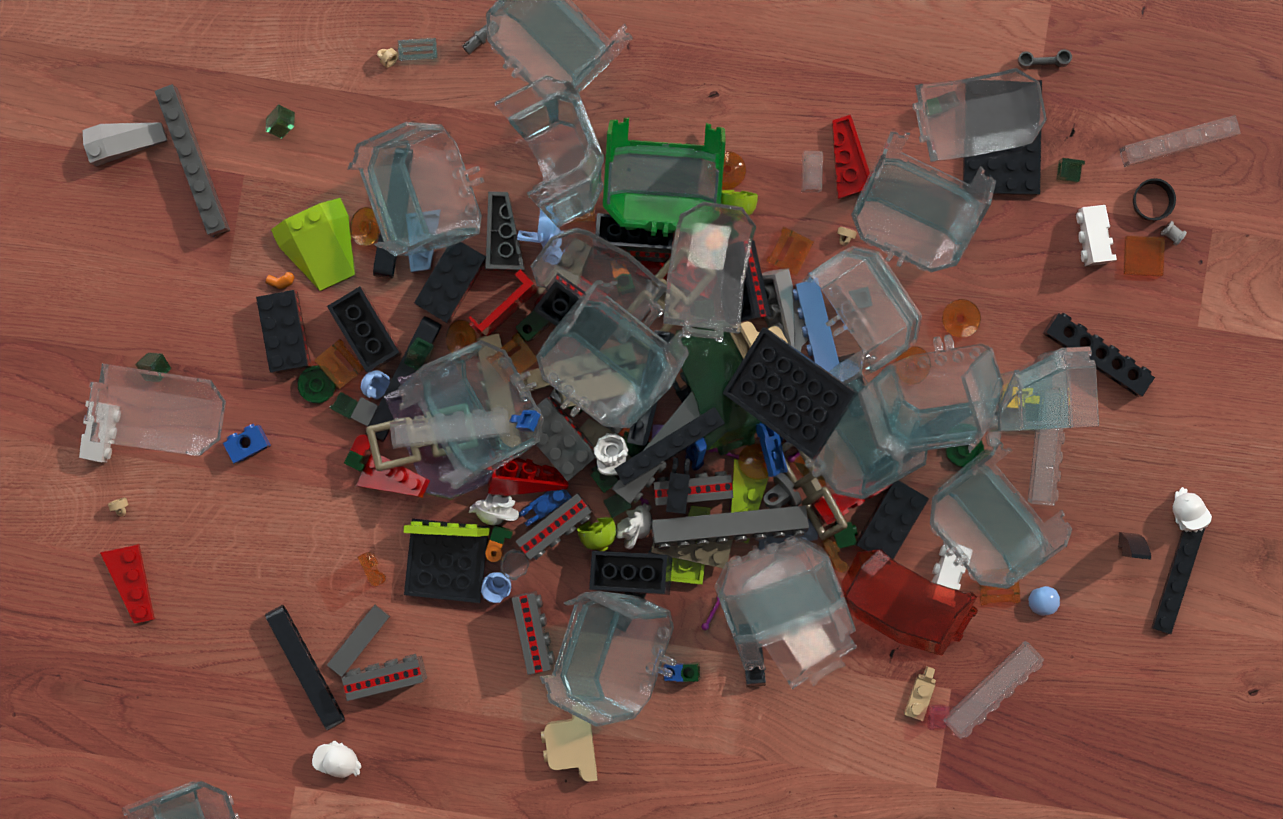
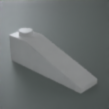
M161 122L99 124L83 130V145L89 162L94 166L105 164L168 141Z
M789 268L764 272L762 277L771 316L764 317L768 325L767 329L773 326L779 327L788 344L794 347L793 284Z

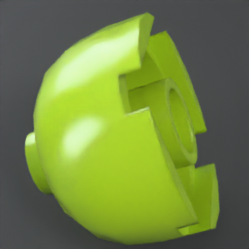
M722 190L720 207L725 214L731 216L732 220L742 221L743 217L753 214L757 206L758 195L748 191L734 192V190Z
M611 517L598 518V522L592 524L588 521L577 528L581 543L591 550L605 551L616 538V525Z

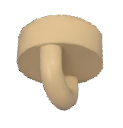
M392 48L388 50L381 49L377 52V56L381 59L380 63L388 68L396 62L398 53Z
M839 227L837 234L840 235V244L843 246L849 244L851 238H856V231Z
M120 498L108 503L110 511L115 510L116 514L120 517L126 515L125 507L129 505L127 498Z

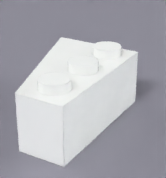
M1106 205L1080 208L1078 210L1079 213L1076 214V220L1080 224L1081 232H1079V242L1083 245V251H1081L1082 262H1085V266H1093L1116 261V254L1112 255L1110 245H1113V239L1109 238L1108 228H1110Z
M86 401L85 406L89 407L88 417H84L83 424L87 425L85 434H82L79 458L107 462L112 455L111 442L116 436L115 423L120 418L119 406Z
M946 542V545H942L939 556H941L939 564L936 563L932 574H934L933 580L929 581L926 587L928 597L950 606H955L956 601L953 598L956 590L959 591L961 584L959 582L962 574L965 573L971 554L970 550Z

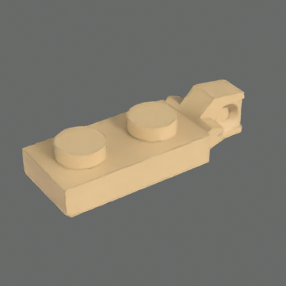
M926 666L924 674H919L918 678L915 679L904 715L921 721L924 720L936 682L935 679H932L935 672L934 668Z

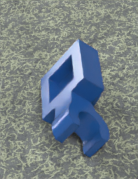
M523 410L521 415H512L509 422L517 424L516 428L520 431L534 432L541 414L536 410Z

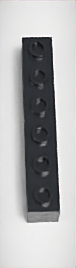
M1058 313L1054 315L1042 334L1135 396L1143 397L1155 379L1148 368L1144 366L1140 368L1135 364L1136 361L1127 355L1124 357L1119 353L1120 350L1113 345H1106L1103 343L1104 339L1096 334L1091 335L1088 333V329L1085 326L1073 323L1071 321L1072 318L1067 314ZM1065 327L1071 329L1072 334L1069 338L1064 335ZM1081 338H1085L1087 340L1088 344L1086 348H1082L1080 346ZM1098 348L1103 351V357L1101 359L1097 358L1096 356V350ZM1114 359H1116L1119 362V368L1117 370L1112 367V361ZM1129 370L1134 371V380L1128 378Z

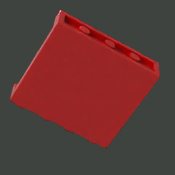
M521 269L515 276L522 285L484 321L479 324L474 318L469 317L472 321L469 325L481 336L484 334L486 336L491 335L538 290Z

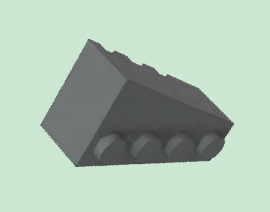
M488 191L486 270L518 272L521 269L525 272L508 192Z

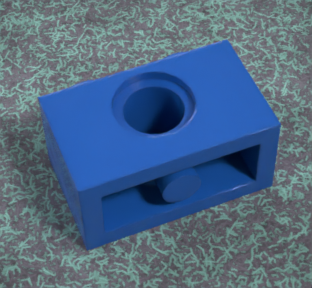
M251 424L244 428L245 432L239 435L234 433L227 437L228 441L224 442L223 445L233 464L239 463L271 446L261 425L255 426ZM246 437L250 439V446L248 448L242 445V441Z

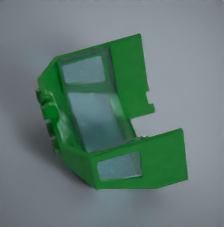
M629 117L624 118L623 122L619 123L616 119L609 121L603 207L621 227H625L627 230L644 228L645 231H651V236H656L657 229L663 230V236L668 237V233H674L675 231L694 234L695 232H700L720 215L726 145L725 128L716 127V129H712L711 124L706 123L704 145L628 140Z

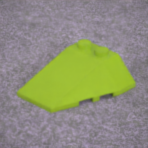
M341 198L319 203L283 220L271 229L279 248L320 291L355 276L349 215Z

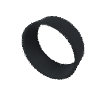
M1158 178L1142 182L1133 195L1135 211L1139 216L1147 220L1166 218L1172 213L1176 205L1174 189L1168 182ZM1147 184H1156L1162 187L1169 198L1167 210L1156 218H1150L1142 214L1136 204L1138 190Z

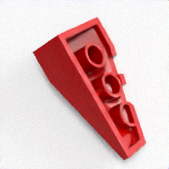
M491 450L487 478L488 494L509 496L568 488V481L556 468L548 465L539 466L534 464L533 460L527 458L525 461L517 458L516 454L511 452Z
M890 481L832 493L831 495L844 516L849 512L848 509H853L863 504L865 499L872 498L892 484ZM821 497L812 504L824 524L829 525L836 520L824 497Z

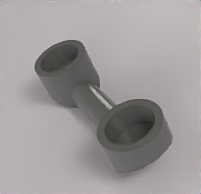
M1063 49L1055 57L1034 58L1030 52L1025 51L1019 55L1018 64L1023 69H1029L1032 65L1050 64L1065 67L1072 60V54L1070 51Z

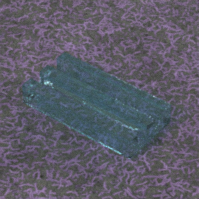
M436 38L398 40L399 60L437 58ZM433 44V46L403 48V45ZM433 50V53L403 55V52Z

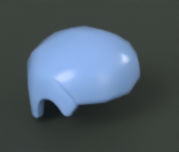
M374 370L368 372L363 377L360 388L368 398L379 399L385 394L391 381L389 376L383 372Z
M501 572L490 573L485 577L481 589L484 599L492 603H500L505 597L509 596L511 592L509 577Z
M1048 586L1034 589L1028 598L1029 607L1032 612L1041 616L1055 613L1060 606L1058 592Z

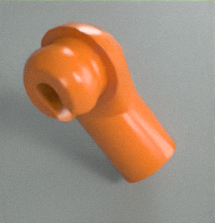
M286 272L280 278L268 275L265 283L278 289H284L292 285L295 277L291 272Z

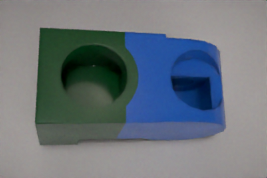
M700 662L664 664V680L698 682L700 680Z

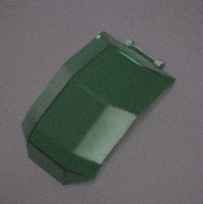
M706 321L678 330L670 351L679 361L697 401L699 416L715 407L725 423L724 426L704 437L707 445L706 450L717 447L718 453L722 456L736 448L755 444L756 426L762 422L723 394V391L743 360L729 332L734 327L722 321Z

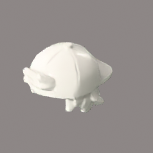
M606 433L605 436L599 438L597 445L594 447L598 470L604 475H618L614 468L626 462L629 449L626 446L625 440L616 433Z
M1183 487L1179 492H1175L1173 513L1176 523L1180 526V530L1197 532L1208 527L1212 516L1202 499L1194 493H1188V490Z
M488 494L485 500L476 501L469 510V513H476L482 522L489 525H498L504 520L514 521L519 517L518 511L511 508L515 504L511 496L502 497V495H494L492 497L491 494Z
M644 503L643 506H638L635 510H627L628 517L617 524L616 537L619 539L625 538V548L632 549L637 539L645 538L650 533L652 516L649 512L651 509L650 505Z
M333 741L330 744L320 745L315 750L312 758V765L316 770L331 776L345 778L351 774L355 776L360 774L361 763L358 761L353 750L343 745V743L339 744Z

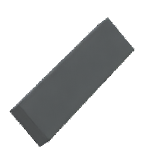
M375 604L327 666L342 677L389 619L390 615Z

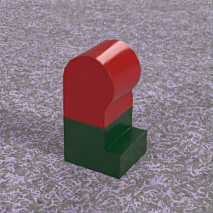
M359 435L355 439L344 461V464L360 472H363L366 466L362 461L367 451L371 449L367 435Z

